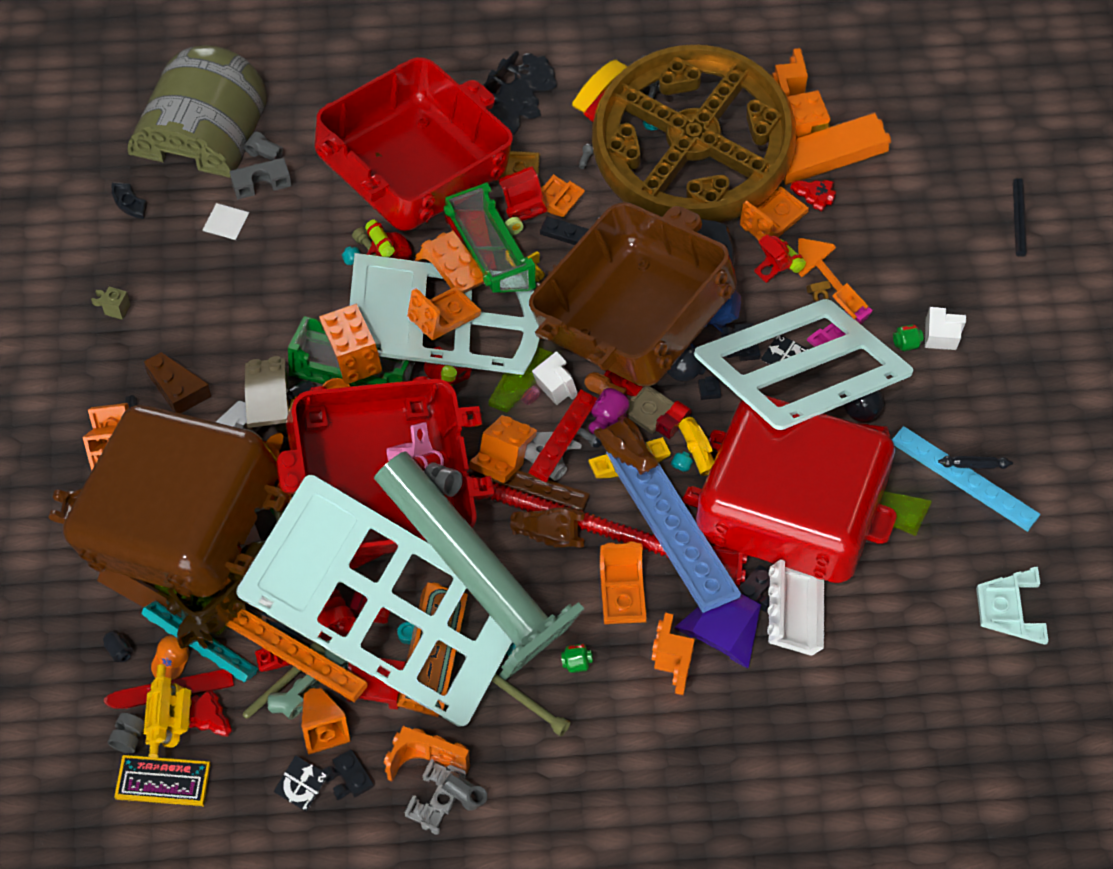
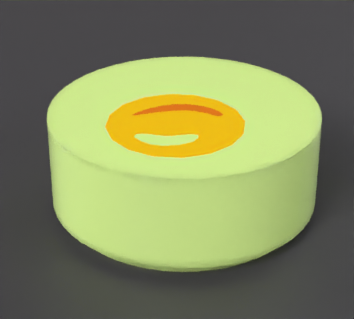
M518 217L509 218L504 223L511 236L520 233L523 229V223Z

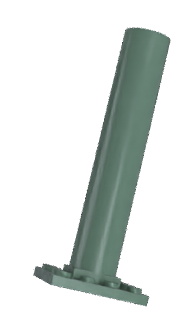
M407 451L395 456L375 475L374 479L515 644L516 647L501 667L503 670L499 676L505 681L568 630L584 610L578 602L574 606L569 604L565 607L561 614L557 616V619L553 614L547 617Z

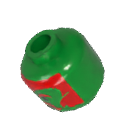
M914 324L900 326L893 333L894 345L901 351L918 349L921 341H923L922 330H919Z
M583 643L568 645L561 652L563 668H567L570 673L587 671L590 663H593L592 650H588L587 646Z

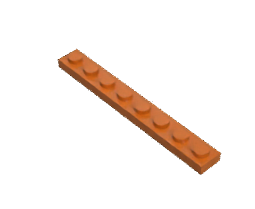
M241 609L237 613L238 617H233L226 624V626L354 703L368 687L366 681L245 609Z

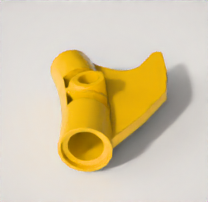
M687 417L679 423V428L686 440L688 451L695 460L700 475H708L714 462L711 454L712 448L707 436H705L693 417Z

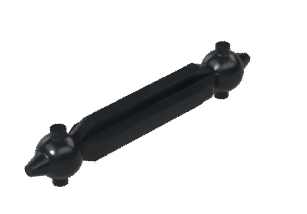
M945 456L943 459L938 460V463L946 468L955 466L956 468L994 469L999 467L1005 469L1013 465V462L1006 457L997 459L996 457L956 456L954 458Z

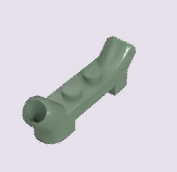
M325 648V658L345 670L348 669V661ZM307 674L303 679H298L289 692L270 693L268 695V710L271 713H284L290 720L296 718L303 711L304 693L311 688H316L321 682Z

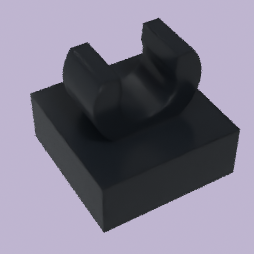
M706 376L705 379H698L701 400L721 398L718 377Z

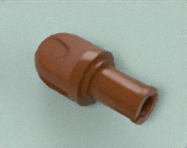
M597 372L589 373L584 380L586 388L598 395L606 388L616 389L624 395L627 393V389L613 384L611 378Z

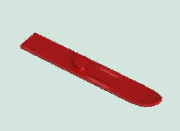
M225 669L171 680V685L176 683L183 688L191 690V695L234 687L232 674ZM151 684L116 691L106 696L104 703L116 709L145 705L147 703V693L151 691Z

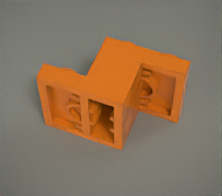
M801 48L793 49L792 57L789 58V64L775 65V71L772 73V77L777 81L787 97L805 93L808 75Z
M819 90L787 97L795 118L796 138L811 134L812 126L830 122L829 114Z
M128 403L97 406L88 409L93 429L82 438L91 470H93L123 413L129 409Z
M501 415L483 432L480 452L470 461L469 468L505 483L523 466L526 447L536 437L537 430L527 424L515 421L511 417Z
M665 613L664 620H659L651 660L655 661L654 669L674 673L672 685L676 686L675 693L683 695L695 639L671 634L674 614Z

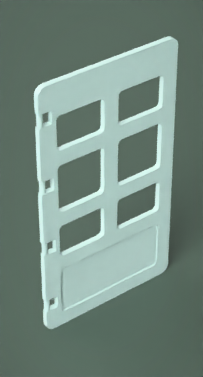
M308 475L303 479L237 588V595L240 599L259 608L279 622L308 639L317 642L342 659L385 682L388 686L459 727L469 723L512 643L490 615L476 641H472L450 628L447 622L466 587L431 545L313 475ZM369 529L379 532L398 545L395 554L377 583L349 568L351 559ZM412 554L421 557L453 577L450 587L433 616L426 614L392 593L394 584ZM339 582L367 597V602L347 637H342L317 622V617ZM261 597L273 603L271 608L259 603ZM381 608L388 609L423 631L422 637L403 670L394 668L360 646ZM321 631L332 637L329 643L318 637ZM438 640L461 652L466 657L445 696L417 681L420 670ZM379 666L390 671L388 677L377 672ZM437 700L448 705L446 712L435 706Z

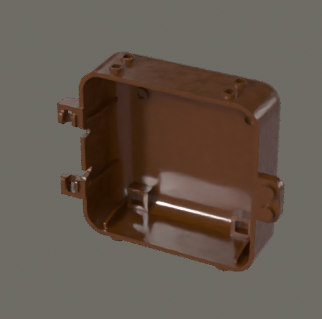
M631 203L615 204L609 207L597 219L594 225L532 293L529 299V306L538 324L535 334L540 339L544 338L587 359L604 371L608 370L639 386H652L659 382L667 371L671 369L672 365L734 293L737 286V278L728 249L722 243L697 233L702 227L700 216L683 207H672L661 217Z
M135 405L127 409L120 418L64 521L63 534L66 541L78 553L79 557L84 559L89 567L98 572L107 570L172 588L177 593L186 597L191 595L206 597L220 590L230 572L245 576L255 558L249 555L239 554L240 551L237 548L238 543L244 545L258 517L254 512L255 508H265L268 510L273 508L276 512L281 513L289 495L280 488L273 487L278 478L277 458L255 432L147 405Z

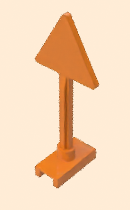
M799 238L798 253L806 261V265L799 272V275L803 277L817 266L837 290L832 295L833 298L855 319L857 317L854 314L862 306L865 309L869 306L848 283L843 286L823 262V259L836 246L830 243Z

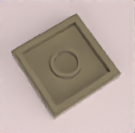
M651 386L643 387L636 397L633 396L629 400L630 406L626 413L629 419L653 434L656 431V420L661 415H664L674 402Z

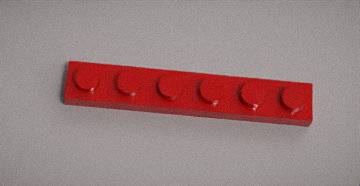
M582 389L579 391L531 466L529 474L544 482L548 481L598 398Z

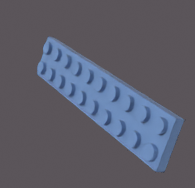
M606 452L617 475L702 613L740 598V591L706 537L698 528L697 523L661 466L658 465L656 468L650 469L649 472L640 475L635 467L621 463L619 458L615 459L611 453Z

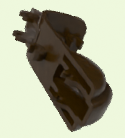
M266 541L252 542L244 546L241 554L256 558ZM230 572L228 578L231 581L202 610L193 612L188 606L193 601L192 595L182 599L183 595L175 594L172 588L168 589L170 597L166 600V609L172 615L178 614L183 619L177 631V642L181 649L186 648L195 641L203 649H208L205 641L213 643L211 635L222 629L233 617L237 618V613L241 609H245L247 602L240 599L237 595V588L244 578L243 575Z

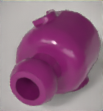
M604 389L592 407L591 413L595 421L589 424V432L594 434L595 429L599 427L605 429L618 422V417H627L626 412L630 406L629 399L616 389Z

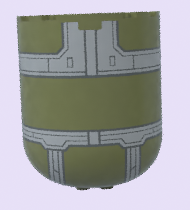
M199 45L180 51L164 68L130 138L128 154L159 162H164L165 152L196 159L198 171L231 178L229 171L238 168L245 153L243 146L253 134L267 102V91L263 79L251 63L239 54L226 48L213 45Z

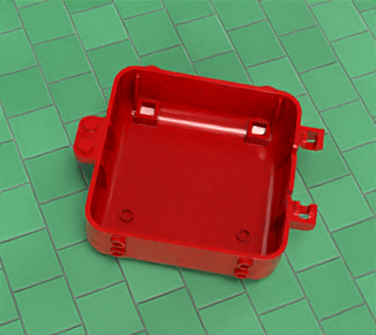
M413 58L321 108L316 118L315 151L333 171L394 228L409 231L425 222L427 223L431 218L443 212L444 206H446L445 197L498 180L507 169L513 136L511 131L488 111L494 106L495 97L482 84L475 80H469L459 85L433 61L426 58ZM379 152L382 157L376 158V153ZM479 189L452 198L453 205Z
M427 376L417 377L412 381L332 389H327L325 386L313 387L310 391L303 392L296 397L287 416L286 425L290 450L280 453L276 462L280 488L287 494H295L306 476H316L427 542L374 479L377 472L389 462L387 448L404 443H413L411 426L426 422L429 441L433 450L443 451L448 458L446 467L455 469L462 475V485L458 493L452 497L444 496L473 528L476 522L474 500L489 498L494 495L491 476H485L480 479L467 476L469 468L461 431L462 427L482 425L479 406L458 408L457 396L453 387L444 380L429 379ZM473 414V419L467 420V415ZM419 428L417 431V437L421 442L423 432ZM485 485V491H479V486ZM369 529L353 557L395 553L398 545L379 532Z
M765 395L777 407L790 404L789 402ZM741 400L727 432L713 430L710 434V446L712 449H716L718 453L703 488L688 486L682 498L683 503L697 507L695 522L708 542L774 564L780 559L784 560L785 567L814 576L820 580L823 579L833 583L845 582L854 575L866 540L883 544L889 540L897 517L896 512L890 507L881 505L880 502L889 479L895 455V446L892 439L882 431L825 413L784 430H778L773 428L746 402ZM797 413V414L792 415V416H793V418H796V417H799L800 415Z

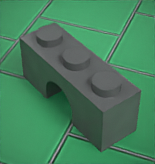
M284 158L229 171L237 200L254 196V186L261 181L269 182L272 185L273 191L291 186L290 175Z

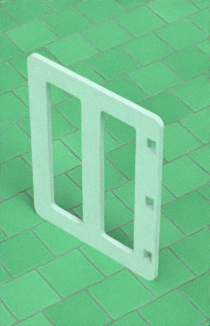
M828 299L820 300L699 346L695 349L694 356L773 428L778 430H784L911 377L913 373V368L833 301ZM822 318H827L846 334L745 375L740 374L722 358ZM858 349H864L883 365L783 407H777L758 390ZM889 375L893 376V378L887 379L886 377ZM843 394L847 395V397L841 398L840 396ZM797 413L800 415L799 417H796V418H793V416H792V415H795V414H797Z

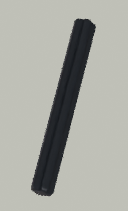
M1015 178L1013 182L1015 250L1018 257H1024L1027 253L1024 180L1022 178Z

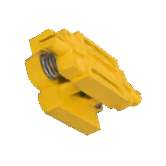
M165 665L157 666V675L151 683V691L147 693L144 734H146V744L150 745V758L158 757L160 743L164 747L172 748L176 746L180 735L187 732L190 725L191 690L183 688L176 683L171 685V678L165 677Z

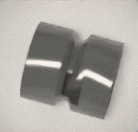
M431 463L425 468L424 472L443 495L452 497L458 493L462 485V475L459 471L438 463Z
M128 713L119 714L115 723L116 730L111 732L108 744L120 752L134 753L139 742L137 737L142 735L145 722L139 717Z

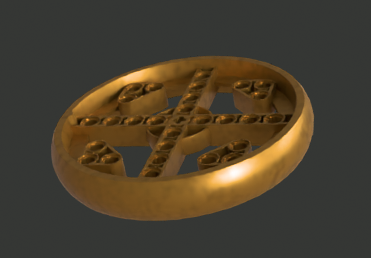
M682 45L662 49L642 57L625 68L612 81L600 99L595 112L592 127V147L600 173L609 187L623 202L631 203L661 217L670 208L680 206L697 213L702 219L723 223L740 217L745 201H748L755 207L759 206L783 181L795 152L796 125L792 107L787 96L777 81L763 67L749 58L727 49L707 45ZM701 73L723 77L700 109L689 108L677 112L640 92L659 80V90L662 94H678L700 88ZM742 88L746 89L756 99L751 100L747 105V121L752 140L755 144L765 145L769 141L764 158L722 136L718 120ZM625 111L666 132V139L670 148L644 182L631 170L636 169L640 165V148L634 126L629 123L620 126ZM709 156L748 177L745 182L732 190H729L728 177L716 175L689 181L686 186V198L663 193L688 160L697 161Z

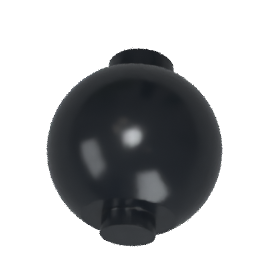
M691 343L672 365L671 369L667 371L673 379L689 381L697 377L698 374L703 375L707 367L694 356L695 349L697 348L694 344Z
M877 390L844 404V409L856 421H871L883 409V395L880 390Z

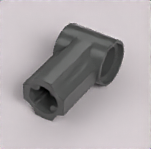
M254 132L243 146L249 155L254 157L260 155L269 160L280 159L283 153V147L268 141L259 132Z
M454 771L448 775L441 787L461 801L463 807L467 810H475L487 800V792L483 787L474 786ZM471 794L477 797V803L472 800Z

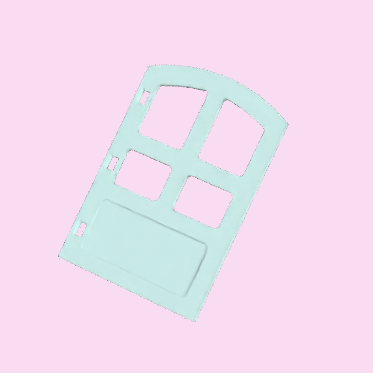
M359 253L354 254L349 306L357 303L376 347L381 348V350H377L380 357L524 375L533 360L539 338L535 334L538 324L529 306V299L534 290L516 292L521 304L523 317L481 312L479 317L455 329L453 351L425 348L422 345V330L414 322L410 321L407 314L412 290L417 288L426 296L427 277L443 278L432 263ZM489 271L492 277L503 274L500 272ZM513 275L500 280V286L513 289L526 288L520 275ZM472 290L464 293L472 301ZM475 324L522 331L524 333L514 358L509 359L470 353V325ZM431 354H434V355H442V358H436V357H430V356H431ZM492 362L503 363V366L492 365Z

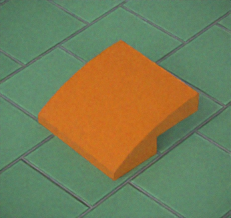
M554 174L542 187L548 208L547 212L560 217H565L585 193L584 189L569 181L566 183Z

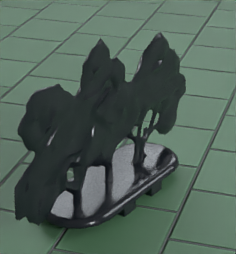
M515 51L507 60L503 58L499 62L497 71L492 70L483 85L490 92L498 82L501 84L500 92L498 94L492 93L496 103L488 111L500 120L511 131L512 135L520 127L519 116L523 115L529 119L541 117L540 109L537 108L539 100L533 95V92L535 90L549 91L557 87L556 79L554 78V68L548 65L549 60L545 55L537 57L532 53H526L522 58L523 65L513 66L519 56V51ZM526 69L529 70V73L522 74L518 70ZM511 70L515 74V79L511 83H506L502 78Z

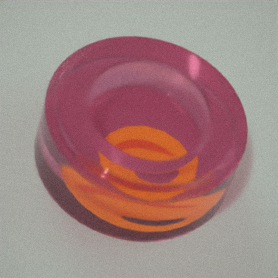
M533 386L523 394L521 400L526 405H530L540 396L541 391L536 386Z

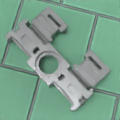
M431 759L423 774V780L427 782L432 780L438 786L431 799L430 806L427 803L426 805L420 804L416 796L413 795L405 811V817L420 822L424 830L429 828L432 833L439 834V824L444 814H449L456 800L454 796L441 788L442 784L452 771L458 772V775L466 778V772L452 765L446 768L434 763V760ZM433 768L434 770L429 778L428 776ZM443 794L450 798V801L444 805L437 801L438 797Z

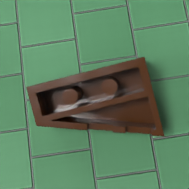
M162 352L144 361L148 376L174 412L181 414L211 397L209 385Z

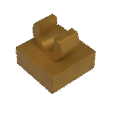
M829 281L806 286L807 293L814 292L812 295L814 302L818 301V293L823 295V299H828L826 289L831 288Z

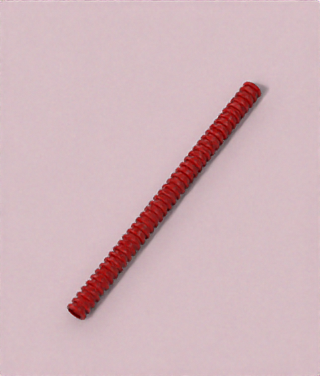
M492 481L494 495L489 497L492 501L496 500L498 503L502 501L504 505L508 503L510 507L514 505L516 509L520 507L522 511L526 509L527 512L565 507L564 504L560 506L557 502L554 504L553 501L550 500L548 502L545 498L542 500L539 496L535 498V495L529 496V493L523 494V491L517 492V489L511 490V487L505 488V485L499 486V483L493 484ZM485 485L479 486V491H485ZM588 512L585 513L584 520L578 521V527H581V530L587 529V532L593 531V534L599 533V536L605 535V538L611 537V540L617 539V542L623 541L624 544L627 542L641 543L643 550L648 549V552L654 551V554L660 553V556L666 555V558H669L654 534L652 536L649 532L638 531L637 528L633 530L631 526L627 528L625 524L621 526L619 522L615 524L613 520L609 522L606 518L603 520L600 516L597 518L594 514L592 516L589 515Z

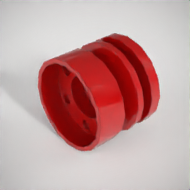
M334 589L317 617V622L338 635L345 637L350 632L356 618L350 608L346 606V602L340 592ZM322 631L318 635L319 638L326 642L332 639V637Z

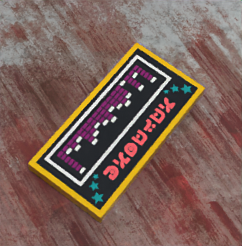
M123 755L114 797L117 800L204 806L211 764L205 761Z

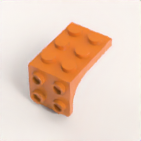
M779 187L757 207L745 201L742 206L740 225L745 231H749L758 241L766 234L779 237L808 213L809 208L784 188Z
M454 231L447 234L445 232L441 233L436 239L425 241L421 245L420 252L416 254L415 261H430L451 289L457 287L460 291L466 293L484 284L483 274Z
M457 287L430 300L415 288L411 292L407 316L425 335L434 340L479 317L481 309Z
M357 303L319 316L321 325L334 351L345 384L364 379L382 371L375 341Z
M606 543L600 546L599 568L604 624L646 622L642 574L643 547L641 543Z
M405 726L402 727L400 733H396L393 740V750L387 753L384 760L386 765L385 772L389 781L394 780L398 769L403 763L414 758H423L429 761L433 759L435 763L446 767L452 765L460 768L466 774L470 768L469 750L464 745L459 743L451 744L440 736L432 737L421 729H410Z

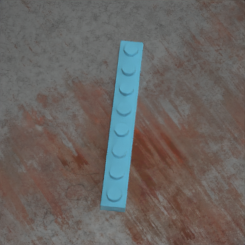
M903 426L892 439L894 446L1027 532L1039 518L1040 513L970 468H956L955 466L946 468L938 463V460L949 455Z

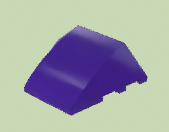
M741 594L740 598L702 613L698 606L677 624L674 629L691 638L699 639L730 656L731 660L748 669L761 604Z

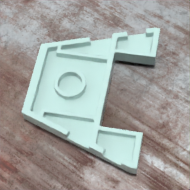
M1032 567L1030 570L1022 573L1020 571L1006 578L1001 577L977 585L976 591L981 627L1041 644L1048 643L1046 623H1024L1019 587H1039L1038 567Z

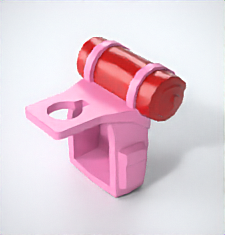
M426 422L411 426L413 443H404L387 448L388 461L398 454L407 451L423 471L431 463H438L446 466L448 463L447 455L443 451L433 450L429 441ZM419 428L423 432L421 442L417 437V431Z

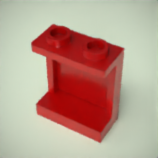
M533 166L499 179V184L503 189L508 207L506 212L509 218L518 217L521 221L548 211L540 179Z
M711 545L731 579L739 588L740 582H745L746 570L742 569V563L746 564L747 554Z
M379 658L398 670H403L405 667V662ZM348 664L347 671L366 681L368 685L358 699L388 703L390 709L398 710L399 691L353 664ZM381 666L377 669V672L385 677H388L390 671Z

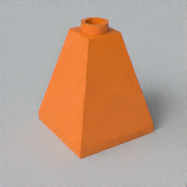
M311 688L305 692L301 726L308 755L350 742L345 714L321 688Z

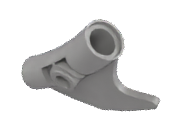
M538 432L536 437L527 445L524 458L534 463L553 432ZM573 440L568 449H581V444ZM561 458L550 476L555 481L560 479L567 471L563 458Z

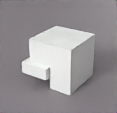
M930 307L925 323V348L956 350L966 323V315L946 314V308Z
M557 351L532 370L537 385L556 405L568 396L573 400L578 394L571 374L564 367L567 362Z

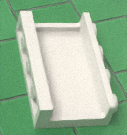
M780 559L770 566L769 569L770 587L768 595L770 598L768 608L769 626L767 629L769 643L812 656L824 648V580L785 567V561Z

